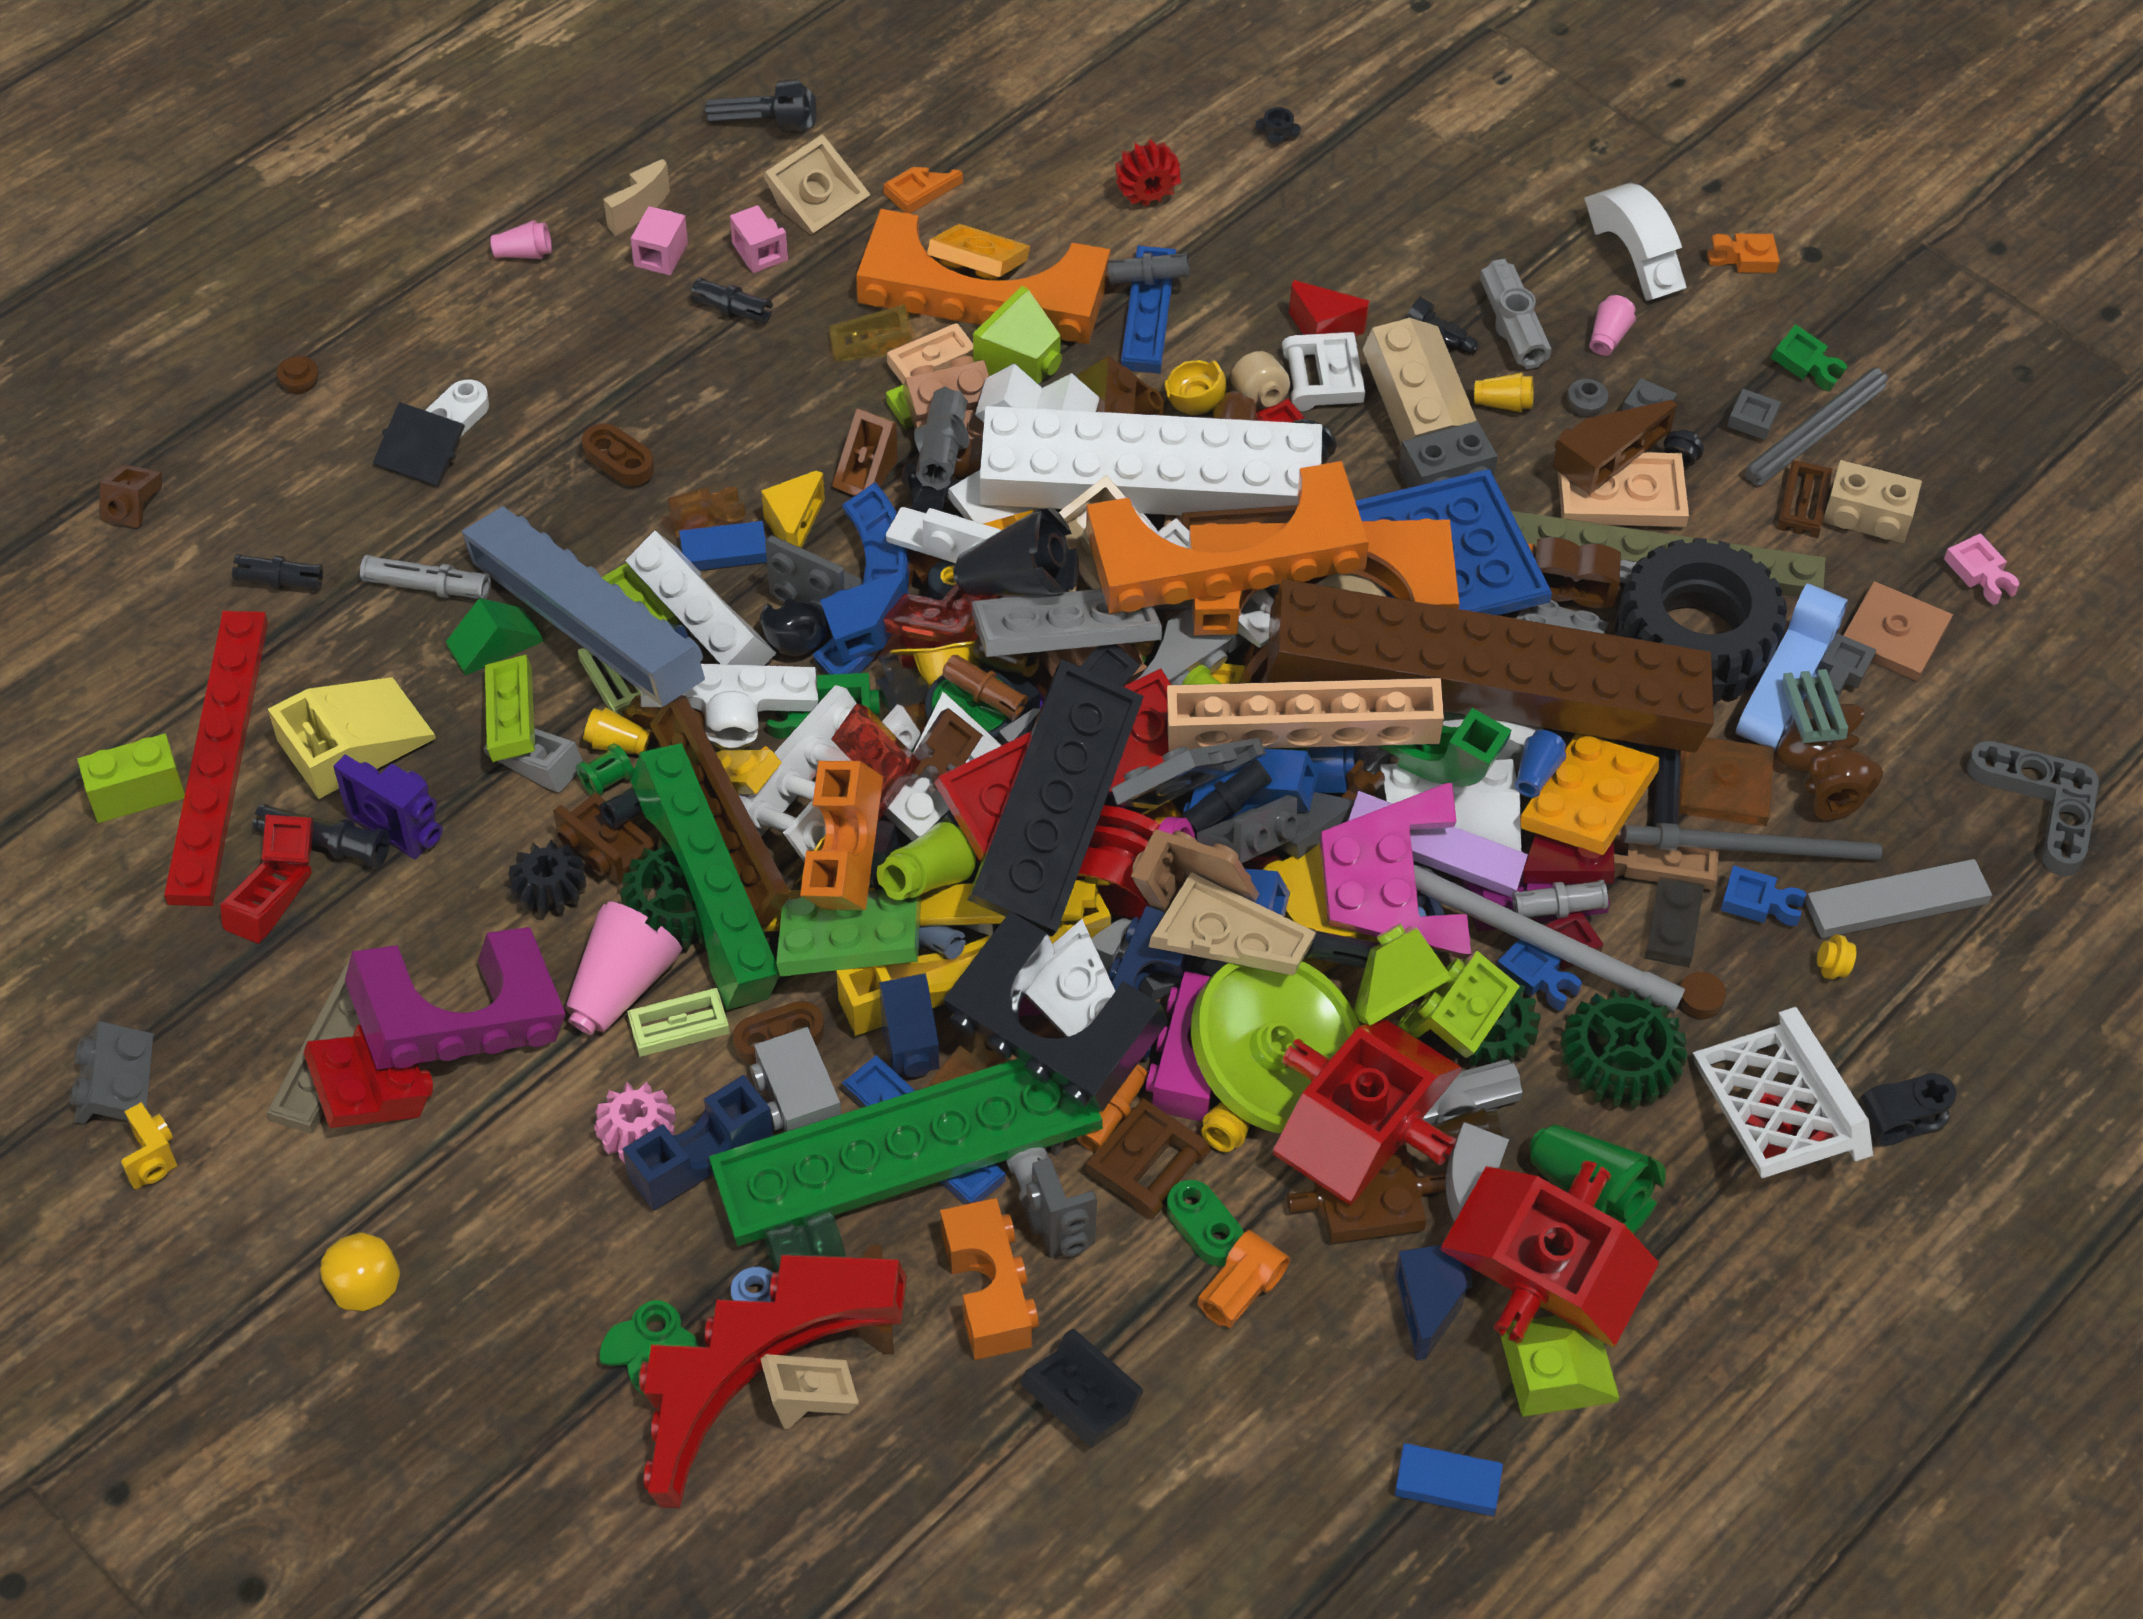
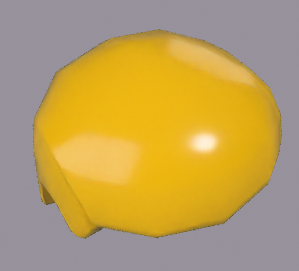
M1202 360L1185 361L1171 371L1168 379L1164 382L1168 400L1176 410L1189 416L1201 415L1215 409L1217 403L1224 398L1226 378L1216 361H1211L1210 363Z
M358 1232L340 1238L326 1250L321 1260L320 1274L326 1289L339 1307L345 1310L365 1311L383 1304L395 1292L400 1277V1270L391 1249L385 1241L379 1237Z

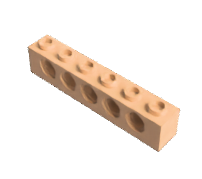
M1441 678L1167 686L1168 749L1172 751L1177 748L1188 747L1190 750L1252 738H1260L1264 748L1440 744L1444 720Z

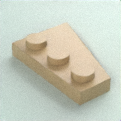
M1191 872L1152 934L1149 947L1294 975L1311 947L1316 932Z

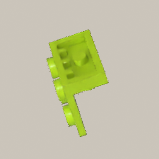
M1478 951L1463 961L1455 958L1446 967L1452 979L1424 994L1423 997L1425 998L1419 1007L1413 1005L1403 1015L1397 1026L1415 1038L1431 1029L1466 1059L1473 1055L1520 987Z

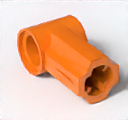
M1252 1230L1246 1231L1231 1249L1224 1268L1198 1297L1197 1305L1213 1323L1219 1327L1226 1326L1231 1328L1262 1291L1268 1293L1277 1285L1289 1266L1290 1257Z

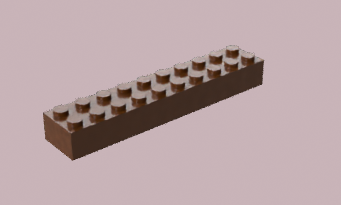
M1282 579L1270 609L1267 682L1441 678L1443 711L1467 715L1471 708H1474L1494 720L1693 753L1698 751L1714 725L1711 652L1286 579Z

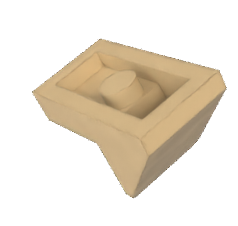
M769 1354L761 1358L772 1403L784 1429L792 1427L808 1411L848 1414L859 1404L846 1360Z

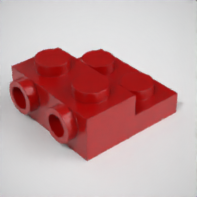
M361 1025L356 1026L352 1037L307 1041L303 1053L329 1128L420 1118L427 1099L432 1095L433 1081L431 1074L428 1070H420L417 1063L406 1068L390 1067L377 1069Z

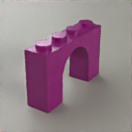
M525 927L486 933L478 963L492 996L493 1003L481 1010L467 1013L440 1009L420 996L411 982L398 945L352 951L345 983L376 1068H406L416 1063L435 1060L451 1061L461 1056L479 1053L495 1054L505 1049L524 1046L540 1047L550 1042H556L565 1011L531 928Z

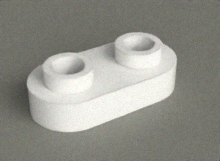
M476 380L458 381L449 387L425 411L463 423L465 425L462 432L463 435L488 411L489 399L487 389Z

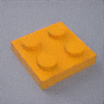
M957 224L930 239L927 255L940 258L939 262L945 266L954 268L966 266L975 269V273L980 277L997 279L1028 260L1030 245Z

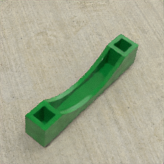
M680 743L640 752L630 782L645 817L664 836L686 877L701 922L710 972L726 1010L768 1000L780 976L777 963L683 744Z

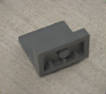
M770 536L765 542L770 595L775 596L782 603L785 602L786 598L790 597L794 601H810L822 607L821 599L832 596L837 591L848 590L863 584V579L845 572L840 565L777 537Z

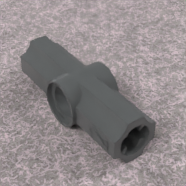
M948 387L934 391L926 424L916 428L914 431L915 443L920 452L916 477L923 486H931L937 490L949 486L951 477L954 474L958 451L969 446V435L964 424L967 400L961 391H954Z

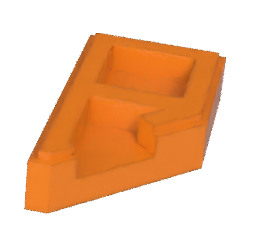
M912 167L884 183L883 192L902 211L910 214L963 183V173L960 170L953 169L950 173L929 172V168Z

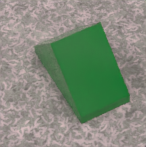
M479 598L446 640V646L463 674L467 676L485 668L487 664L501 661L543 642V639L524 608Z

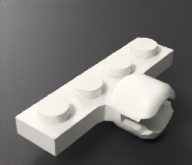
M701 664L705 680L682 694L686 696L692 708L703 712L705 716V731L709 741L714 746L723 750H740L749 746L757 738V729H759L757 712L759 711L812 712L818 705L815 667ZM640 690L641 707H662Z

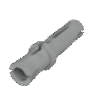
M365 555L360 566V578H362L361 581L426 590L436 592L438 597L444 598L455 595L474 599H487L490 592L491 578H489V574L461 571L449 564H442L440 567Z

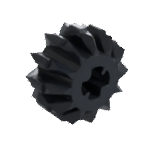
M552 839L546 848H539L532 842L531 853L517 852L516 864L509 866L508 875L511 883V895L515 902H521V906L526 914L538 908V913L543 919L549 910H556L563 916L564 905L578 906V901L580 900L579 893L585 892L587 883L586 877L583 874L585 872L584 863L580 856H574L569 844L557 849Z

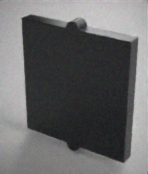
M399 402L388 428L382 430L384 437L373 460V464L439 487L450 460L453 461L456 458L454 451L465 425Z

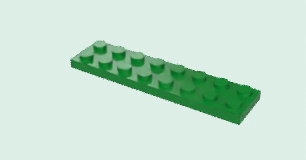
M1017 1058L709 1156V1160L736 1244L741 1246L1011 1159L1017 1153L1030 1148H1045L1103 1129L1102 1117L1099 1110L1090 1104L1082 1108L1070 1101L1062 1093L1064 1088L1051 1079L1047 1084H1044L1034 1078L1025 1070L1024 1066L1026 1063Z

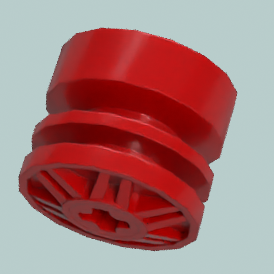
M1104 805L1076 880H1085L1086 876L1110 882V885L1098 886V891L1110 914L1128 919H1133L1135 916L1141 918L1146 905H1150L1131 877L1133 865L1138 854L1145 850L1155 829H1159L1160 824L1140 813L1121 807Z

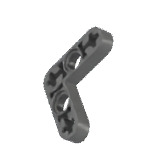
M1984 741L1974 746L1967 763V771L1976 782L2051 801L2042 851V862L2049 871L2059 876H2070L2078 872L2088 852L2099 786L2096 772L2091 767L2079 762L1995 741ZM1985 759L1991 760L1993 767L1985 765ZM2009 764L2014 765L2011 773L2007 772ZM2026 767L2035 768L2042 773L2044 779L2038 781L2028 779L2023 775L2021 769ZM2054 775L2058 776L2055 782L2057 784L2051 783ZM2073 781L2079 782L2080 789L2073 787ZM2071 812L2080 818L2082 824L2077 826L2068 825L2061 820L2059 814ZM2064 840L2071 841L2067 853L2069 858L2061 856L2060 847Z

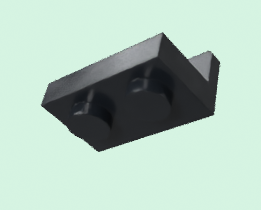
M1071 1329L1064 1334L1057 1351L1027 1369L1020 1382L1022 1387L1091 1448L1129 1423L1143 1394L1141 1386L1075 1329Z

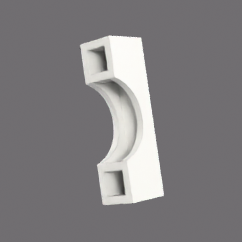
M654 531L625 560L720 664L764 666L776 654L764 639L713 591L701 577L702 573L689 559L657 531Z

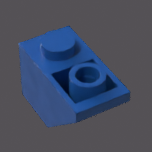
M901 571L879 576L873 581L848 590L837 591L832 596L820 600L842 662H848L885 647L911 602Z

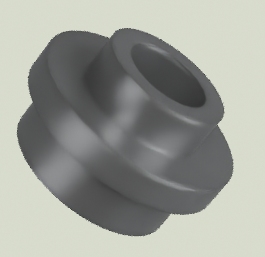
M1581 379L1574 382L1569 387L1567 395L1571 409L1583 417H1592L1600 413L1607 405L1609 397L1606 387L1592 379Z

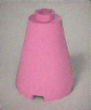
M612 901L607 902L606 905L604 904L598 911L565 1006V1010L571 1015L568 1019L569 1023L589 1035H592L595 1030L605 1032L678 959L683 949L680 943L663 927L660 926L656 932L645 924L648 917L640 912Z

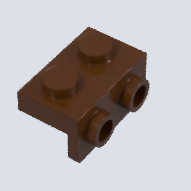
M597 793L591 795L571 812L562 805L554 809L553 813L556 824L554 832L563 846L569 844L572 850L576 849L585 857L588 865L594 872L600 876L606 874L618 885L622 883L624 873L630 872L631 859L642 860L643 848L652 851L657 850V842L630 820L624 822L616 829L606 825L599 811L601 803L605 802V800Z

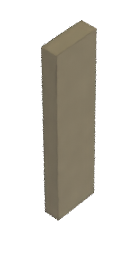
M349 961L345 965L267 1111L269 1121L313 1134L324 1111L303 1052L307 1041L352 1037L356 1026L361 1025L345 983Z

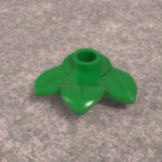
M652 1300L641 1305L633 1314L632 1320L621 1322L611 1327L601 1344L600 1363L607 1366L628 1365V1375L632 1385L645 1396L644 1392L640 1389L639 1378L643 1362L649 1361L651 1345L699 1347V1344L694 1335L681 1327L680 1315L672 1305L665 1301ZM653 1321H659L664 1324L665 1328L660 1332H653L647 1326Z

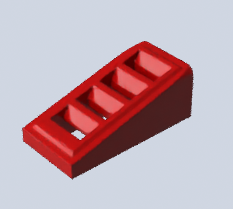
M263 861L220 904L223 928L227 932L252 942L260 943L270 933L312 874L311 866ZM275 873L287 879L284 881L272 875Z

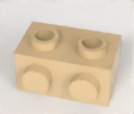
M1840 460L1822 523L1904 543L1913 519L1922 481Z

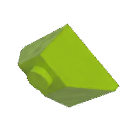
M1021 286L973 333L974 362L984 360L989 376L1012 364H1016L1039 384L1047 375H1053L1061 364V335L1029 289Z
M1400 923L1377 936L1380 944L1370 949L1354 1007L1357 1020L1365 1024L1368 1023L1371 1026L1452 979L1417 927L1409 926L1404 929Z
M1549 1316L1533 1319L1521 1343L1508 1340L1516 1322H1511L1504 1336H1501L1522 1417L1619 1401V1394L1604 1342L1560 1317Z

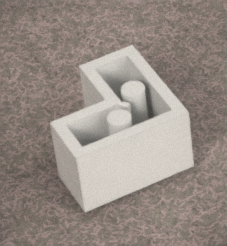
M1012 364L985 379L975 415L984 422L985 406L1096 412L1099 397L1072 373L1042 388L1016 364Z

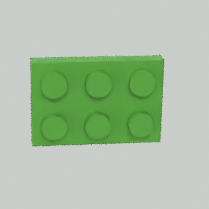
M885 889L868 891L866 910H826L803 897L787 900L782 906L776 962L780 977L918 962L921 896L894 900L887 896Z

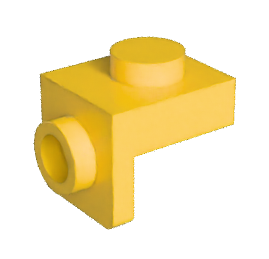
M142 1102L124 1111L133 1134L142 1147L121 1160L127 1178L134 1189L161 1180L170 1170L177 1167L168 1141L173 1139V1136L160 1114L151 1117Z

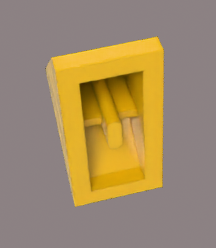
M813 471L761 490L764 519L774 536L801 549L825 501L823 473L819 471Z

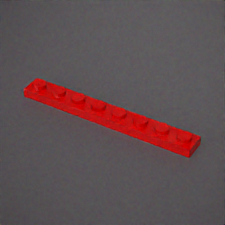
M222 611L164 893L167 905L213 906L268 627L266 612Z

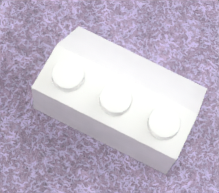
M1513 759L1495 760L1486 776L1477 784L1465 787L1453 786L1457 820L1454 827L1521 852L1520 793L1515 788L1517 777ZM1381 764L1380 771L1384 773L1385 782L1378 789L1377 797L1394 804L1442 784L1420 778L1398 767V764Z

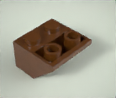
M1110 356L1105 357L1076 375L1083 384L1099 397L1096 412L1163 416L1164 397L1156 389L1149 387L1127 367H1123Z

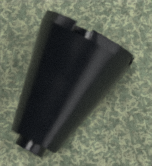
M1053 508L1035 510L961 553L953 568L955 582L969 595H1061L1067 592L1066 590L1073 589L1076 586L1079 575L1077 548L1069 549L1065 537L1072 534L1061 514Z

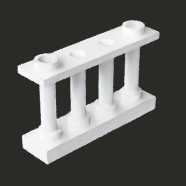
M835 685L775 751V755L782 763L756 795H738L760 836L762 837L770 827L782 831L805 863L806 850L814 851L826 834L824 817L819 809L812 806L815 782L812 779L817 774L818 761H861L882 775L884 782L893 772L895 766H898L915 747L922 734L903 706L896 705L886 718L879 722L865 717L847 688ZM854 732L868 736L854 754L840 749ZM798 795L812 800L797 818L783 813Z

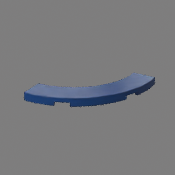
M874 482L842 505L844 514L853 523L864 546L866 565L863 584L873 581L879 576L901 571L908 589V549L888 543L886 540V533L897 513L886 494ZM832 637L822 648L813 654V658L826 675L860 673L880 650L843 663Z

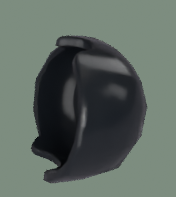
M789 597L786 598L784 604L778 609H773L770 604H766L759 617L768 644L771 648L785 656H800L811 652L823 643L829 631V625L823 608L810 601H794Z

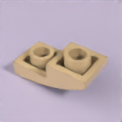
M664 159L630 173V187L603 199L607 227L614 236L639 223L648 206L657 208L669 194L668 168Z

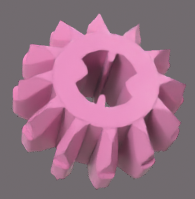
M626 1081L623 1089L624 1092L621 1094L609 1090L606 1096L607 1103L598 1104L596 1110V1136L602 1140L603 1148L607 1154L610 1155L618 1152L619 1158L624 1164L622 1148L658 1126L664 1124L669 1132L675 1135L673 1124L676 1120L674 1108L668 1104L667 1095L664 1094L663 1090L652 1093L651 1086L647 1082L639 1090H633V1087Z

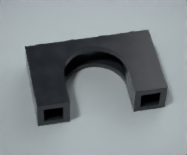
M1010 911L945 996L944 1001L952 1015L949 1020L959 1030L969 1036H972L976 1031L987 1038V1045L1001 1057L1009 1060L1013 1055L1026 1063L1024 1066L1025 1070L1040 1082L1047 1084L1051 1079L1064 1088L1062 1093L1079 1107L1085 1108L1090 1104L1103 1112L1167 1025L1168 1020L1162 1004L1123 981L1093 1022L1079 1033L1065 1038L1050 1039L1029 1032L1019 1022L1020 1004L1028 988L1055 954V950L1047 933Z

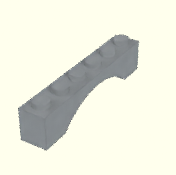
M1192 608L1183 610L1167 621L1162 633V640H1159L1155 658L1136 680L1162 668L1171 685H1182L1186 676L1195 667L1203 664L1212 673L1220 668L1228 659L1226 652L1233 637L1231 635H1193ZM1033 708L1001 729L996 741L1004 745L1014 740L1039 713L1040 709Z

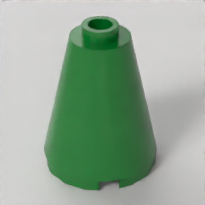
M1557 1124L1547 1129H1540L1530 1142L1529 1151L1531 1152L1530 1161L1532 1165L1549 1183L1565 1192H1568L1583 1161L1597 1163L1589 1178L1590 1183L1593 1182L1600 1168L1604 1167L1611 1174V1178L1603 1188L1594 1208L1625 1224L1633 1234L1642 1227L1653 1212L1657 1201L1651 1198L1652 1192L1656 1184L1663 1188L1666 1181V1168L1654 1157Z

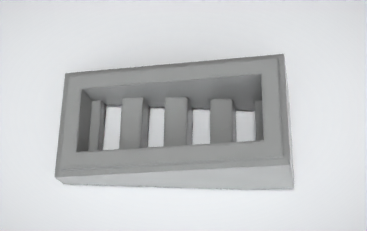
M534 728V752L498 761L547 789L561 792L577 775L576 765L583 760L575 742ZM486 745L483 748L485 754L490 757Z

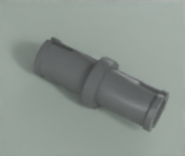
M1151 252L1143 253V257L1108 260V274L1111 285L1145 281L1147 285L1155 284V280L1190 278L1188 252L1153 256Z

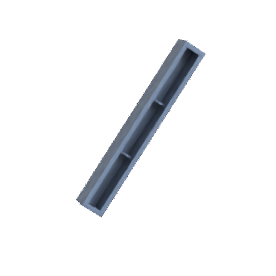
M502 506L461 531L475 566L489 574L491 578L662 707L705 680L700 664L703 655L694 640L689 637L685 639L679 635L668 621L657 619L642 602L637 601L635 603L625 595L617 584L613 583L611 585L602 579L595 568L583 565L569 549L563 550L554 544L547 533H539L532 528L523 516L517 517Z

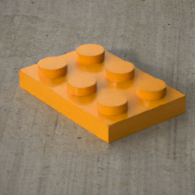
M1576 733L1565 749V761L1542 788L1539 796L1532 798L1521 814V828L1604 855L1659 771V757L1589 735Z

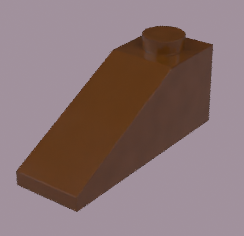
M1667 400L1584 419L1573 429L1567 428L1558 436L1554 445L1556 452L1553 468L1590 495L1671 432L1677 403Z

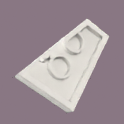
M942 692L884 811V815L912 841L921 837L931 827L938 824L950 811L939 791L931 794L927 791L928 786L932 783L930 771L924 769L923 773L915 779L908 777L911 766L928 756L918 746L940 712L946 708L951 709L983 735L966 763L1002 746L944 692Z
M1082 919L1053 944L1055 954L1024 994L1065 1037L1077 1034L1089 1026L1115 992Z

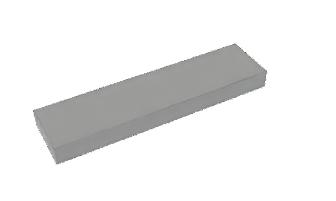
M1972 859L1811 892L1807 894L1805 904L1820 937L1826 938L1835 934L1840 935L1989 904L1992 893L1976 860Z

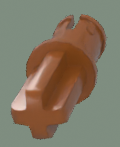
M952 655L943 667L944 678L972 694L974 702L981 703L983 701L1006 715L1012 721L1016 720L1025 708L1020 704H1027L1028 696L1019 693L996 678L997 674L994 671L986 673L959 655Z

